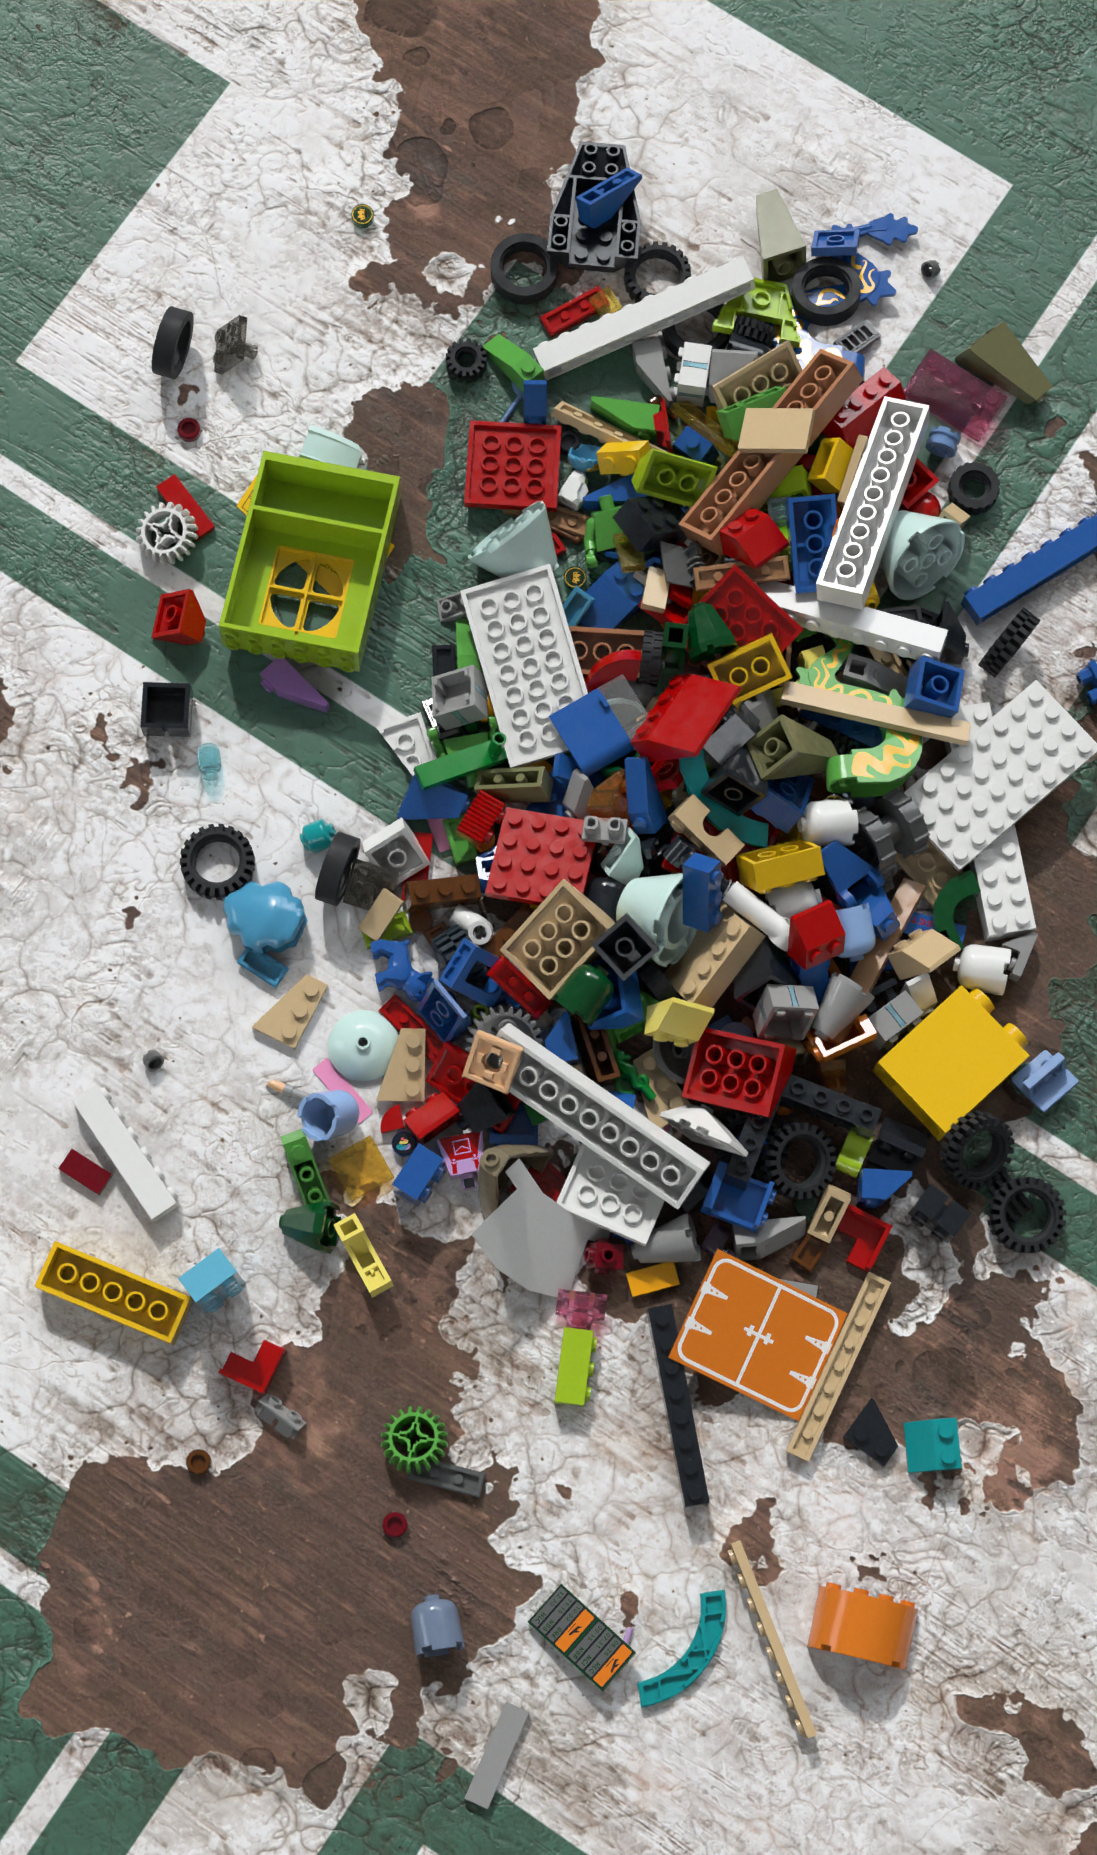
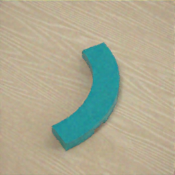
M702 748L698 756L679 758L680 771L683 774L689 796L694 794L710 810L705 818L719 831L728 828L744 844L759 848L767 847L768 823L758 822L743 815L738 817L700 793L703 786L709 780L704 760V748Z
M725 1589L700 1593L699 1624L695 1636L683 1656L665 1672L637 1682L641 1708L661 1703L679 1694L689 1687L709 1665L719 1646L726 1618Z

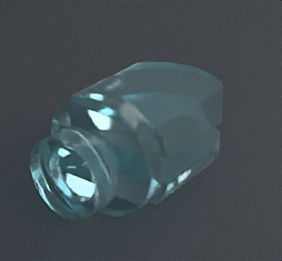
M213 743L202 744L197 751L200 773L204 775L205 780H216L218 772L221 770L219 748Z

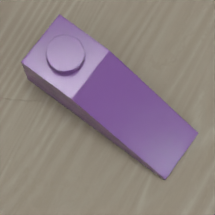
M276 658L260 673L261 685L268 693L273 691L278 697L325 713L330 711L329 703L285 658Z

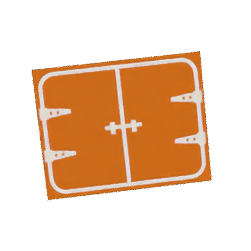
M717 1249L668 1358L799 1421L848 1313Z

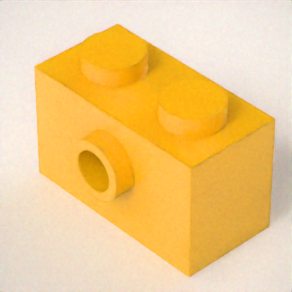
M840 437L822 439L807 480L823 493H840L854 449Z
M649 440L605 443L596 452L600 475L620 474V476H628L635 473L639 460L650 451Z

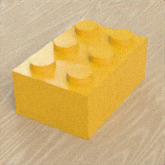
M772 633L707 663L713 679L738 685L741 688V691L733 701L734 705L740 700L742 702L792 678Z
M803 838L736 855L740 883L759 894L770 893L773 891L772 888L776 887L789 888L794 886L795 882L802 880L803 882L815 881L818 876L825 875L821 847Z

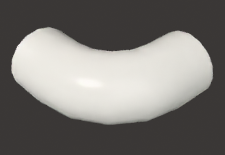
M461 904L456 907L448 925L453 927L457 924L462 927L474 944H486L492 939L494 933L493 926L487 919Z

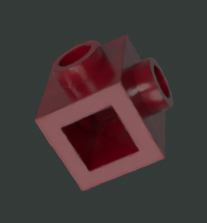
M602 1238L596 1239L595 1243L587 1244L584 1252L586 1269H594V1274L608 1275L609 1271L622 1270L624 1245L611 1244V1239Z

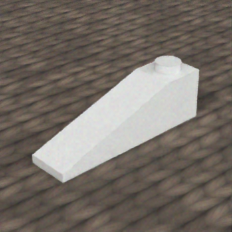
M689 1104L663 1111L659 1115L691 1141L745 1157L748 1154V1151L726 1126L713 1115L714 1111L704 1104H701V1106Z

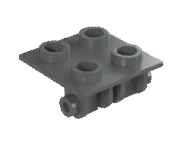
M660 541L659 545L666 582L696 590L693 568L705 566V563H703L704 558L701 556L702 546L698 541L690 542V546L687 548Z

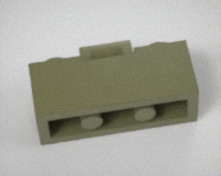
M544 766L484 769L477 772L474 790L477 794L482 790L504 804L506 802H550L553 780Z

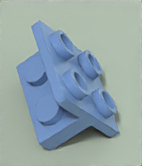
M1047 1050L1041 1052L1011 1078L1012 1084L1043 1113L1048 1111L1078 1085V1079L1066 1069L1065 1057L1059 1052L1052 1056Z

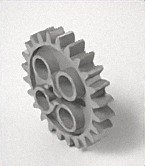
M499 1004L498 1010L495 1012L492 1007H489L488 1015L481 1011V1020L473 1018L476 1026L467 1027L472 1034L464 1036L465 1040L470 1042L464 1045V1049L466 1051L471 1050L478 1030L494 1035L491 1027H495L499 1032L506 1023H511L537 1043L543 1042V1039L540 1036H536L541 1033L539 1027H534L537 1023L534 1019L529 1020L530 1015L528 1012L522 1015L520 1007L513 1012L511 1005H508L507 1009L504 1010L501 1004Z

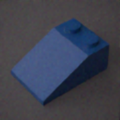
M620 559L604 572L586 591L595 600L579 622L582 627L618 629L641 610L638 605L643 597L645 585L633 577L635 572L623 559Z
M809 775L768 780L767 796L751 809L756 815L770 821L775 828L788 833L804 815L815 779Z
M437 978L433 980L417 1011L443 1043L448 1040L454 1042L469 1031L467 1027L472 1026L474 1022L471 1020L468 1011L462 1009L457 1003L454 994L448 991Z

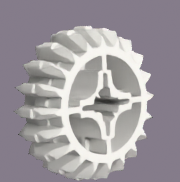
M159 502V509L151 506L152 512L150 514L146 511L144 512L145 520L138 519L142 527L136 528V532L141 534L136 537V541L141 543L139 549L145 551L144 555L147 558L151 557L153 562L157 563L160 560L162 565H166L167 561L175 564L176 557L178 560L183 561L182 554L190 555L191 553L188 548L196 547L192 540L198 539V535L193 533L198 530V526L193 524L195 518L189 516L190 511L187 509L183 510L180 504L174 507L172 502H168L167 506ZM166 518L164 522L157 524L160 520ZM179 519L183 525L182 536L177 532ZM152 531L157 535L155 547L151 541ZM160 531H163V532H171L174 536H172V535H170V534H169V535H167V534L164 535V534L161 533ZM177 543L174 547L168 549L171 544Z

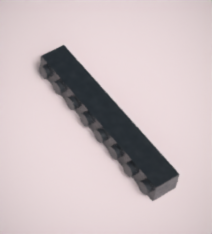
M668 1304L648 1308L646 1311L683 1508L710 1503L684 1365L668 1358L678 1337L673 1306Z

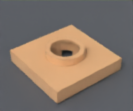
M478 1030L462 1076L508 1094L524 1048ZM495 1053L498 1056L501 1055L503 1058L502 1067L495 1069L489 1066L487 1062L488 1054Z

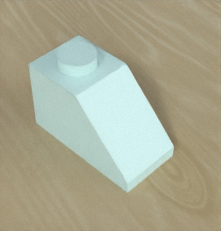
M627 827L625 844H614L600 864L608 876L625 885L632 879L639 878L644 868L640 839L629 827Z

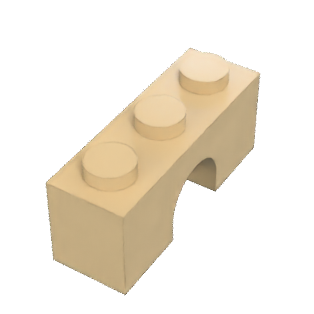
M692 794L679 805L668 819L672 822L671 826L677 832L683 833L693 843L696 850L702 851L707 857L721 861L722 868L730 862L745 844L728 828L721 831L717 836L707 834L703 828V820L710 810Z

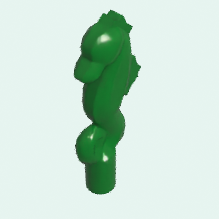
M624 1051L613 1052L621 1075L620 1078L629 1077L633 1088L642 1091L649 1102L656 1098L657 1095L649 1086V1078L645 1074L638 1075L637 1068L625 1061L630 1060L631 1055L625 1054Z

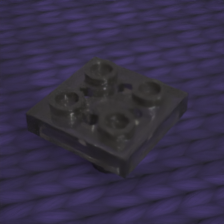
M238 315L216 331L214 338L216 351L213 356L215 373L224 374L242 362L244 357L252 360L256 358L258 351L255 350H258V346L246 343L247 317Z
M354 858L350 868L343 903L369 911L383 888L395 894L400 873Z

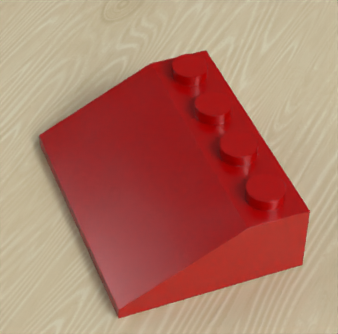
M695 674L676 675L669 681V685L664 693L658 697V702L648 712L647 718L636 730V734L630 743L641 757L647 756L649 762L698 756L741 691V688L738 685Z
M705 1028L699 1041L694 1043L682 1097L771 1117L791 1075L797 1049L780 1043Z

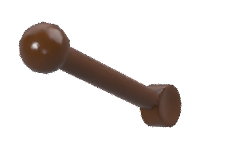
M550 525L551 531L572 540L575 545L582 543L580 536L574 537Z

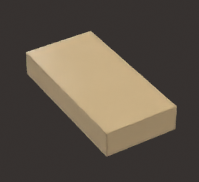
M649 566L641 603L642 609L664 613L670 583L666 582L663 569Z
M384 888L358 926V929L375 941L380 940L404 904V901Z

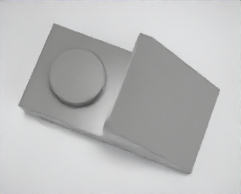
M1033 932L1011 940L1000 947L1011 949V955L1015 956L1011 958L1010 964L1007 967V970L1011 971L1008 979L1017 982L1021 977L1038 936L1037 933Z

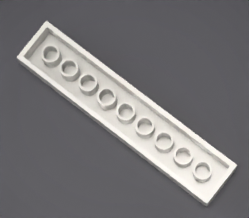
M884 396L816 583L817 600L864 609L930 423L929 405Z
M990 702L959 706L958 713L952 718L971 723L970 737L992 718ZM944 741L947 755L959 746V744ZM1014 824L969 863L970 870L973 871L981 890L978 897H976L985 942L1025 936L1033 933L1036 929Z
M508 1023L499 1030L496 1037L524 1048L510 1093L676 1209L681 1207L710 1165L709 1161L512 1024ZM489 1053L487 1062L489 1066L497 1069L502 1067L503 1058L501 1055Z

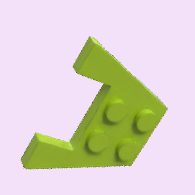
M754 278L756 289L727 301L712 326V331L731 335L735 316H745L746 318L750 317L759 321L781 325L779 344L789 340L792 347L799 348L801 343L800 335L797 333V322L792 313L793 306L788 286L779 282Z

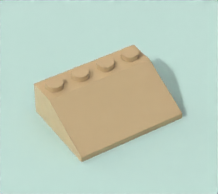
M785 341L713 385L712 390L717 409L721 410L775 386L788 389L803 370L790 341ZM728 439L732 446L738 447L739 441Z
M563 879L503 945L500 951L549 1000H556L552 996L573 970L582 964L591 965L600 955L591 944L615 922L568 881Z
M722 899L720 902V911L722 912L720 923L715 925L709 933L697 930L684 956L676 964H671L663 974L674 989L687 1001L710 1008L715 1005L766 937Z

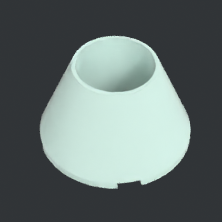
M683 873L634 878L624 888L617 905L616 921L628 913L660 948L651 958L658 965L667 967L669 963L676 964L689 949L698 930L683 925Z

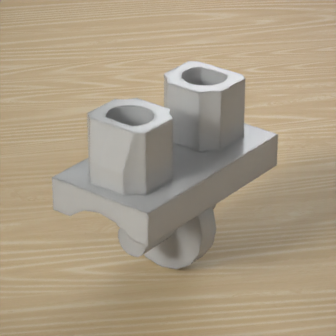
M587 816L584 819L582 841L598 842L605 846H608L609 843L625 844L628 819Z

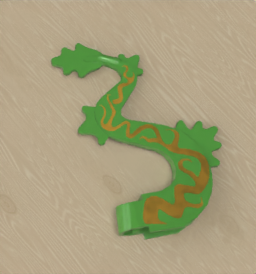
M803 628L804 630L794 641L798 642L805 637L812 636L817 631ZM831 637L836 644L835 648L817 659L810 669L802 667L796 669V674L799 676L797 683L900 707L904 705L905 698H902L896 689H892L889 696L873 690L843 684L835 679V674L847 660L853 645H856L852 641ZM878 726L883 739L879 746L868 749H851L850 754L837 755L825 762L827 790L832 793H850V797L853 799L883 796L895 788H899L912 775L920 759L923 736Z

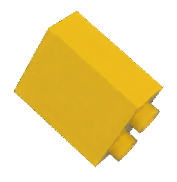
M961 985L880 1059L872 1070L938 1141L945 1136L946 1132L952 1130L950 1126L953 1123L956 1125L959 1123L958 1118L961 1116L965 1118L966 1113L971 1112L1030 1056L1024 1050L1028 1045L1025 1035L1011 1023L1002 1027L990 1015L995 1009L993 1003L977 988H974L969 993Z

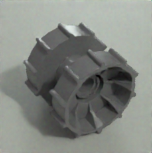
M895 788L883 796L875 797L872 813L866 810L865 806L857 810L858 833L853 834L852 837L855 843L851 846H846L848 850L874 867L881 875L895 868L894 861L897 852L902 854L903 858H906L910 855L915 856L928 848L927 842L930 833L923 818L924 814H921L918 807L912 801V797H908L899 791V788Z

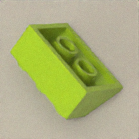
M652 448L639 460L631 481L638 493L693 507L712 483L718 468L717 466Z

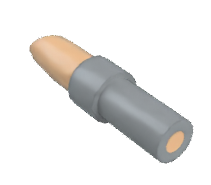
M276 1080L266 1084L271 1089L282 1093V1095L289 1098L293 1097L300 1101L304 1097L311 1095L296 1089L295 1086Z

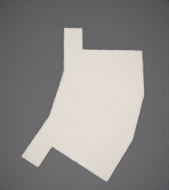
M518 1159L505 1171L517 1189L471 1234L495 1268L529 1291L567 1300L587 1240L596 1242V1239L599 1238L608 1239L611 1232L574 1216L545 1195L521 1160Z

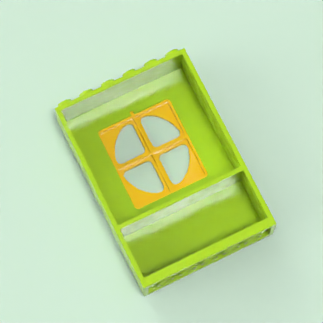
M263 450L219 622L222 645L231 650L244 649L253 654H270L278 659L286 657L294 659L299 663L311 662L324 668L332 666L340 668L345 672H360L400 505V477ZM300 560L310 562L303 589L275 584L277 576L290 564ZM320 564L329 565L339 576L343 587V594L340 597L313 591ZM273 594L301 600L294 627L284 626L275 616L270 600ZM315 601L338 606L337 614L328 624L314 631L304 630V622L310 602Z

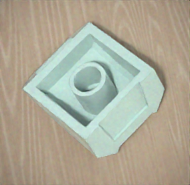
M312 425L308 429L299 457L357 468L362 452L358 444L331 431Z

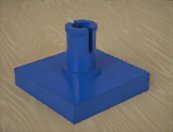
M860 229L814 231L811 257L829 256L843 260V256L857 255Z

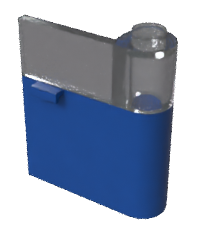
M622 674L551 714L549 719L572 754L579 771L588 777L635 750L630 742L635 736L636 730L647 718L648 713Z

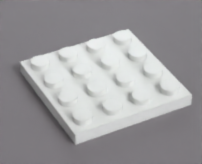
M582 1143L556 1203L584 1221L646 1246L665 1200Z

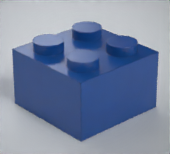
M921 656L910 666L903 707L952 718L959 711L965 670Z
M419 1143L392 1183L393 1191L419 1207L421 1202L425 1204L432 1194L431 1187L434 1182L439 1183L446 1173L444 1159Z

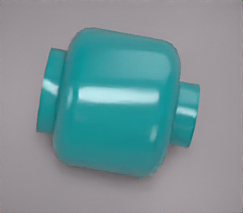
M318 819L303 826L300 839L306 851L310 850L312 853H319L329 848L337 833L332 823L327 824L324 819Z

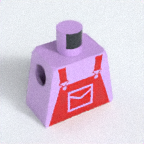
M470 1132L437 1139L438 1149L444 1159L450 1179L461 1178L463 1190L477 1188L475 1175L478 1171L480 1157L483 1155V1132Z

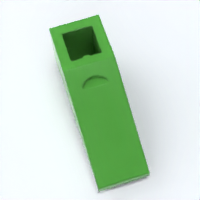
M302 1129L280 1136L305 1205L321 1201L330 1202L308 1140Z

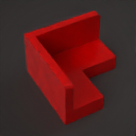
M849 1204L836 1229L856 1240L846 1262L868 1273L892 1226Z
M263 1340L253 1362L230 1352L223 1369L220 1368L218 1373L265 1396L287 1350L282 1346L279 1347Z

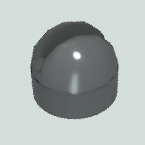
M929 260L921 265V273L927 280H931L940 274L941 268L936 260Z
M149 1050L146 1055H143V1064L149 1071L158 1070L164 1063V1058L156 1050Z

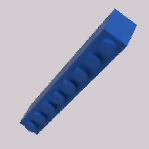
M1097 514L1091 518L1089 516L1083 518L1078 522V526L1072 530L1070 527L1065 529L1056 540H1047L1040 546V550L1035 553L1033 551L1028 552L1021 558L1022 561L1019 563H1010L1003 568L1002 573L998 576L994 574L989 576L980 587L976 588V586L968 589L964 593L965 596L961 605L976 626L1097 552Z

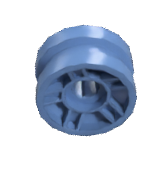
M935 426L932 427L929 433L930 438L927 439L925 445L926 450L939 457H954L958 449L957 445H959L961 440L960 434L957 431L954 433L950 432L951 428L939 426L938 429H935Z

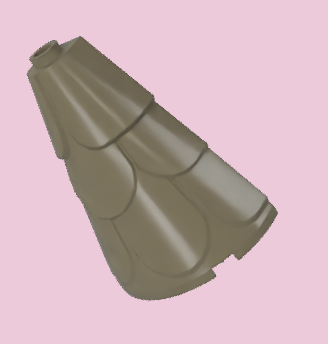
M499 1145L485 1150L480 1157L477 1171L479 1182L478 1196L485 1219L500 1206L499 1196L510 1180L505 1171L513 1163L520 1159L521 1162L542 1174L555 1153L548 1148L538 1145Z

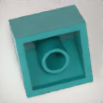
M957 1417L903 1423L908 1473L958 1470L962 1468Z

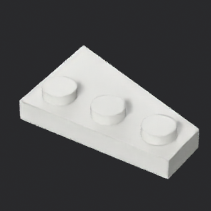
M421 712L376 727L412 776L414 775L413 770L415 766L436 759L432 744L427 737V728Z

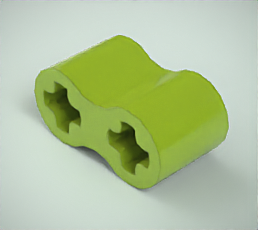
M850 1130L838 1155L837 1162H835L834 1167H836V1170L856 1178L874 1136L867 1140L857 1136L856 1132Z

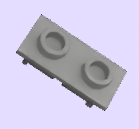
M268 1393L258 1401L259 1403L254 1409L257 1412L256 1415L269 1425L277 1419L279 1422L274 1429L287 1439L292 1438L294 1440L299 1434V1430L306 1425V1422L302 1420L299 1413L289 1410L282 1405V1401L278 1397Z

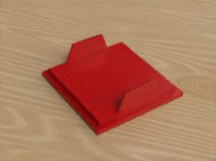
M662 398V402H660L661 411L653 415L654 427L657 433L658 446L667 447L668 452L673 454L665 398Z

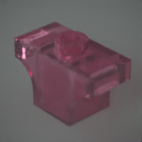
M558 1289L555 1315L565 1318L567 1322L566 1327L591 1330V1325L594 1322L604 1321L607 1295Z

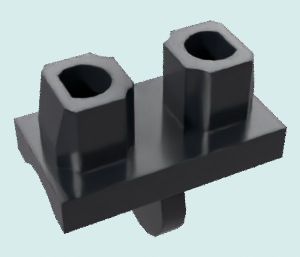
M879 976L876 984L882 981L881 976ZM892 978L878 986L875 984L871 991L874 998L881 995L887 1004L898 996L895 988L897 982L895 978ZM873 999L872 1003L863 1011L868 1016L880 1008L875 999Z

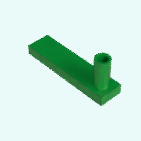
M496 732L489 741L415 766L413 771L422 790L436 787L508 761L504 747L506 736L502 732Z

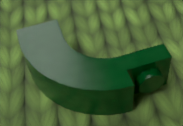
M665 622L656 696L664 693L669 685V681L674 676L683 675L689 624Z
M972 870L961 873L947 882L939 892L931 910V929H934L960 946L961 950L955 955L961 954L964 946L954 925V909L959 904L978 897L981 892Z

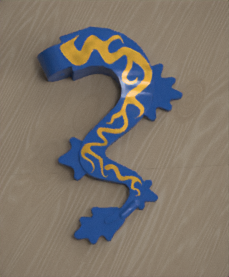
M892 213L874 219L868 224L853 227L852 224H847L845 228L838 225H832L831 230L860 229V237L868 235L888 246L892 245L893 240L906 243L908 236L918 233V227L909 224L907 217L895 220ZM858 252L857 255L843 256V261L849 263L860 277L861 292L859 303L867 300L871 306L876 307L880 298L896 295V289L888 283V278L891 277L890 270L878 271L872 262ZM845 284L816 288L804 293L812 303L818 306L830 307L841 303L847 297L848 289ZM793 306L792 313L797 322V333L800 335L801 343L799 348H792L802 369L805 368L821 348L854 362L863 378V381L860 383L862 385L865 378V357L857 352L844 351L843 346L823 344L814 340L808 334V326L811 323L800 317ZM765 322V324H769L776 329L772 339V349L780 345L781 325Z

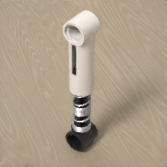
M677 835L664 851L663 856L672 865L682 869L683 864L696 853V847L685 837ZM722 873L720 891L723 894L722 897H724L722 900L768 935L769 939L776 946L784 951H788L790 919L782 917L738 881L732 884V880L728 881L723 877Z

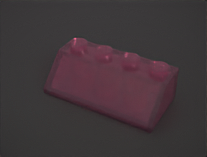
M932 349L928 351L918 365L904 390L905 397L915 403L929 405V412L978 443L1002 411L1007 400L1006 395Z

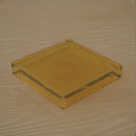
M371 1135L328 1159L352 1202L395 1178Z

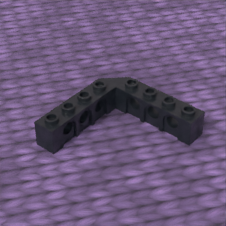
M791 1074L771 1117L748 1113L738 1139L740 1144L748 1151V1154L745 1157L733 1153L722 1182L741 1190H746L778 1105L791 1110L792 1108L810 1114V1117L814 1119L815 1117L833 1123L834 1127L846 1128L867 1140H870L882 1109Z

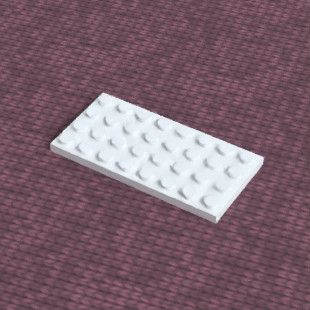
M551 564L461 590L462 600L499 730L506 736L504 747L510 768L522 767L555 757V754L558 753L565 754L570 752L549 719V716L588 694Z
M1035 680L969 737L967 746L959 745L907 789L904 794L908 797L911 796L912 801L918 807L921 814H924L923 818L930 833L928 840L959 872L1096 755L1097 743L1051 694Z

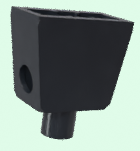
M477 1082L457 1104V1108L462 1115L456 1119V1124L463 1131L471 1127L475 1133H479L503 1122L517 1112L504 1093Z

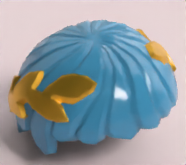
M581 444L576 450H573V447H571L567 458L570 466L584 472L599 470L596 452L601 447L591 444Z

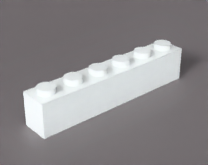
M94 1084L73 1098L72 1102L155 1223L179 1207L175 1201L179 1197L172 1186L166 1188L162 1182L166 1177L158 1166L152 1167L149 1162L152 1157L145 1146L139 1148L135 1142L139 1137L131 1126L129 1128L125 1127L122 1121L126 1118L118 1106L114 1109L108 1102L112 1097L105 1087L100 1089L97 1084Z

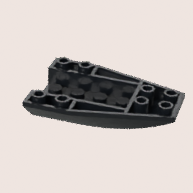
M580 141L551 211L547 254L568 269L614 273L638 260L641 219L635 190L631 192L611 219L596 228H592L579 220L576 203L577 196L623 169L630 168L625 145Z

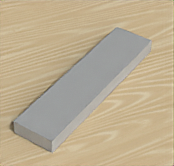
M509 1702L505 1703L464 1799L488 1809L528 1717V1711Z

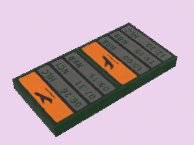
M562 1584L559 1585L528 1621L534 1629L602 1692L636 1655V1652Z

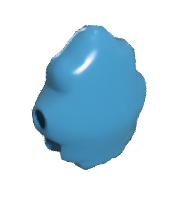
M279 881L271 882L264 886L256 882L247 883L241 889L230 893L223 903L228 931L235 936H240L244 948L253 953L261 954L269 950L281 953L286 949L296 947L308 922L302 901L297 897H293L291 889Z

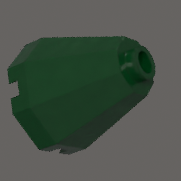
M699 602L692 606L693 609L688 612V653L694 663L715 659L714 655L721 654L723 656L739 647L735 636L711 604Z
M321 1201L287 1209L279 1219V1228L282 1229V1234L316 1251L331 1254L333 1250L330 1247L336 1246L339 1241V1235L333 1224L342 1220L341 1217L336 1215V1211H340V1206L333 1202Z

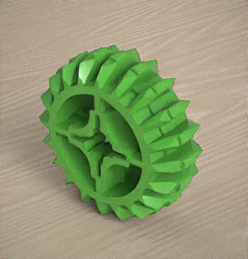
M409 1406L407 1414H404L402 1409L398 1410L400 1416L398 1419L394 1415L390 1416L393 1424L385 1423L384 1427L389 1432L381 1433V1437L385 1439V1441L381 1442V1447L387 1449L383 1454L385 1458L391 1457L389 1460L391 1466L398 1463V1471H402L406 1466L408 1474L412 1473L413 1468H416L417 1473L421 1474L422 1466H425L426 1470L430 1471L429 1463L432 1461L435 1465H438L439 1460L436 1456H445V1452L440 1448L448 1447V1443L444 1440L448 1438V1433L442 1431L445 1428L444 1422L438 1423L440 1420L438 1415L431 1417L432 1411L430 1409L426 1410L423 1414L421 1406H418L416 1412H413L412 1407ZM412 1423L409 1430L399 1432L402 1427ZM421 1423L433 1430L435 1434L434 1439L421 1433ZM417 1432L419 1442L413 1444L412 1448L410 1438L416 1436ZM395 1441L408 1447V1457L401 1455L395 1449ZM431 1447L426 1454L417 1457L420 1450Z

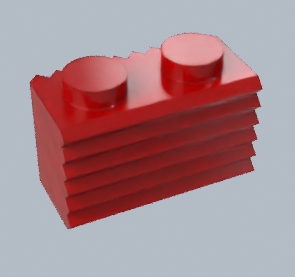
M480 790L457 827L456 834L479 848L484 843L488 845L495 833L492 829L496 823L499 825L502 823L503 817L506 814L504 811L505 804Z

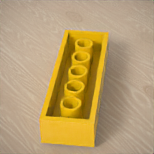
M54 1241L34 1285L40 1291L172 1346L176 1343L194 1301L185 1294L57 1241Z

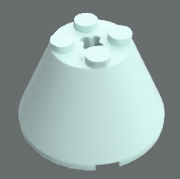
M538 501L523 509V514L516 518L515 521L511 517L483 539L472 550L475 555L473 557L471 554L468 555V559L500 578L551 564L552 570L555 571L559 564L557 563L544 502Z
M906 510L898 511L881 558L889 588L894 595L903 600L920 598L936 588L934 584L943 576L947 578L950 575L964 549L965 534L961 531L960 525L950 519Z

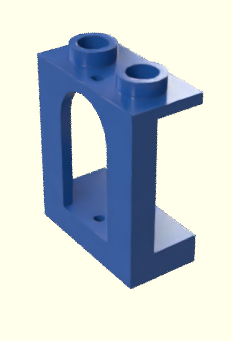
M463 938L439 980L455 991L488 1008H493L503 991L490 977L482 990L465 982L476 961L491 968L499 957Z

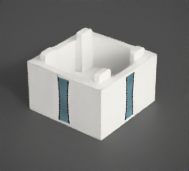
M685 342L684 348H679L678 356L682 357V362H677L676 370L680 371V374L676 373L674 382L678 383V387H674L676 403L703 407L712 350L711 345Z

